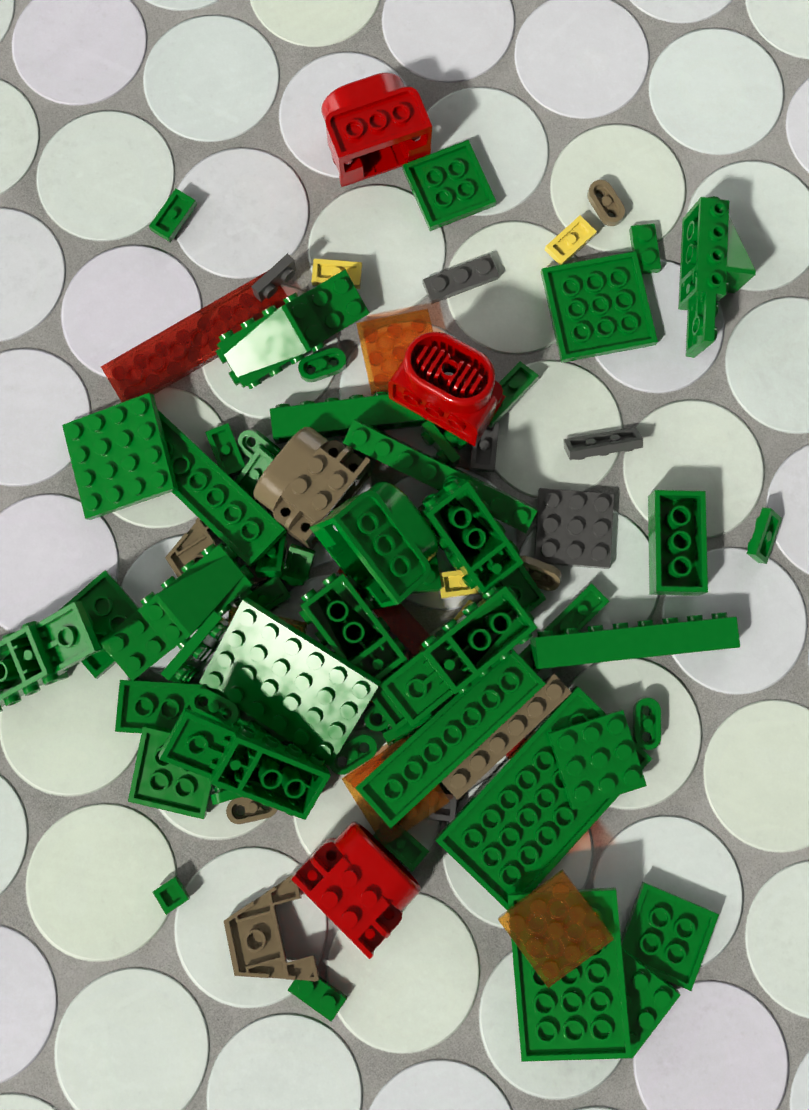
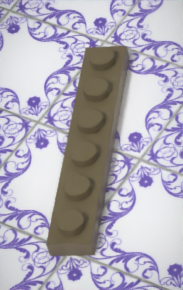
M554 673L544 681L546 685L442 781L444 786L457 800L572 693Z

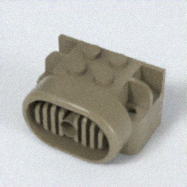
M304 427L287 442L266 468L254 488L253 495L258 502L273 512L275 520L286 529L290 536L306 548L312 550L319 540L310 527L325 519L332 510L357 494L372 475L371 460L367 457L363 460L349 446L346 447L336 440L328 441L313 428Z

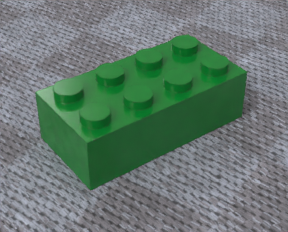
M654 490L648 496L649 595H703L708 592L706 491Z

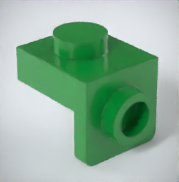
M291 544L283 570V577L279 578L285 580L291 586H303L309 578L316 551Z

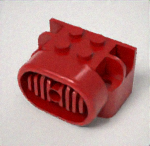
M379 73L345 84L331 92L322 104L321 112L326 124L328 146L332 154V160L339 172L341 187L402 167L403 164L431 154L432 124L421 97L413 87H405L402 79L396 74Z
M429 332L414 339L408 346L403 361L388 382L389 399L473 446L477 445L506 397L503 395L502 386L495 381V370L489 358L470 345L442 332ZM451 372L453 375H446L445 373Z
M358 822L350 823L337 838L326 840L291 878L369 959L374 956V950L381 942L391 935V932L402 920L403 910L421 890L419 883L412 874Z

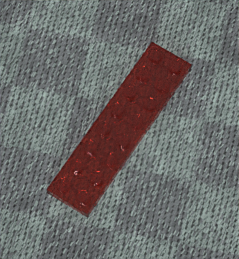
M263 273L104 364L101 368L121 402L147 393L156 394L218 358L215 351L219 349L216 344L221 342L219 336L230 330L234 334L242 330L240 324L252 317L255 321L264 317L262 311L273 305L277 309L285 305L283 299L288 296L281 285L271 298H266L260 302L254 296L251 286L265 274Z

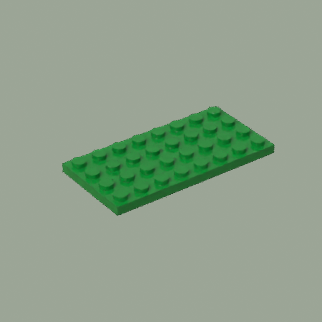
M578 686L573 688L572 693L548 715L435 838V841L508 912V893L532 892L619 796L617 795L575 810L570 808L548 732L606 714ZM633 740L641 769L643 770L652 758Z

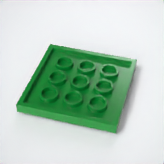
M636 251L541 269V277L561 363L654 346L658 343Z
M147 393L62 425L85 519L92 520L178 490L154 394Z

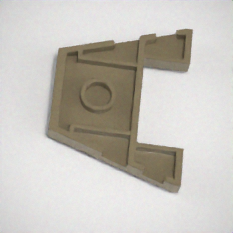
M199 518L196 519L195 524L181 537L165 557L177 577L184 573L181 568L192 559L196 563L204 556L201 552L214 543L217 547L208 532L211 529ZM256 564L252 568L246 565L254 575L252 578L255 582L254 584L264 582L270 578H257L255 572Z
M294 875L289 876L255 901H252L224 920L234 976L307 981L320 980L315 955L287 962L275 906L302 898L300 888L291 880Z

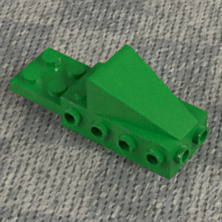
M715 196L708 198L700 197L682 219L678 309L688 310L685 357L695 358L716 340L718 330L715 327V318L719 309L717 302L726 296L727 293L735 294L756 275V270L729 217L730 201L722 200Z
M346 269L299 297L296 292L283 299L285 305L277 309L273 305L262 311L264 317L255 321L252 317L240 324L242 330L234 334L230 330L219 336L221 342L216 344L219 349L215 352L223 364L228 363L232 370L228 374L236 386L240 384L242 388L248 386L249 389L256 387L262 383L260 378L269 373L272 377L284 370L282 365L289 361L292 365L305 358L304 353L309 352L311 349L313 352L321 349L326 345L324 342L326 339L370 314Z
M460 477L451 478L443 484V489L438 493L430 494L423 499L422 505L417 509L436 534L438 546L445 551L449 562L456 570L460 569L465 575L462 577V580L470 590L475 588L484 599L482 594L492 586L496 588L500 586L509 587L517 595V601L523 609L526 608L529 612L546 600L523 566L524 562L518 555L519 549L511 540L507 539L504 534L506 533L504 527L490 514L492 513L491 508L477 495L478 489L471 480H465Z
M212 543L201 552L204 556L197 563L193 559L181 568L184 572L177 579L174 576L167 579L161 584L162 591L156 595L153 592L140 601L143 604L141 608L99 641L131 681L135 680L176 646L182 649L190 640V636L201 627L213 611L223 616L232 608L230 603L238 597L241 601L252 592L250 587L255 583L252 579L254 575L246 565H240L235 559L238 557L229 545L225 546L221 543L216 547Z
M334 572L322 581L325 586L317 592L313 588L301 597L303 602L299 605L303 610L299 614L308 625L313 622L319 630L315 635L323 646L329 643L336 654L382 682L408 661L402 653L406 650L397 637L394 639L390 637L387 633L390 627L381 616L378 619L371 611L374 609V606L366 596L360 597L355 590L359 586L350 574L345 577L343 573L337 576ZM379 686L371 700L394 731H397L407 721Z
M492 586L482 594L483 600L478 604L475 602L469 604L462 610L464 615L458 620L452 618L441 627V630L425 639L421 643L423 648L415 656L381 682V689L411 727L415 726L453 694L465 692L472 686L471 682L475 678L486 675L492 669L491 665L497 660H504L513 652L511 650L518 643L520 645L525 643L533 636L532 632L538 628L533 622L534 617L526 608L523 609L517 601V595L511 588L506 586L496 588Z
M81 601L69 604L38 623L36 621L26 623L17 632L2 637L0 641V712L3 711L2 707L4 705L11 706L20 702L21 696L24 694L29 696L40 691L39 686L49 685L68 678L67 671L69 667L101 650Z
M187 708L183 709L159 753V760L209 778L210 784L217 788L231 791L243 798H249L267 807L275 808L303 820H306L331 776L324 759L319 758L314 753L311 755L303 753L300 748L293 744H288V746L282 744L255 721L250 720L248 726L241 725L240 727L233 723L231 726H228Z

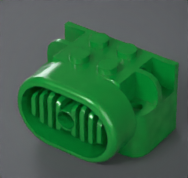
M378 482L368 491L346 500L339 507L332 510L325 519L310 527L345 575L348 576L350 574L359 586L357 588L358 592L362 597L366 596L374 609L400 604L429 577L431 571L429 561L438 552V541L429 524L407 495L398 487L388 482Z

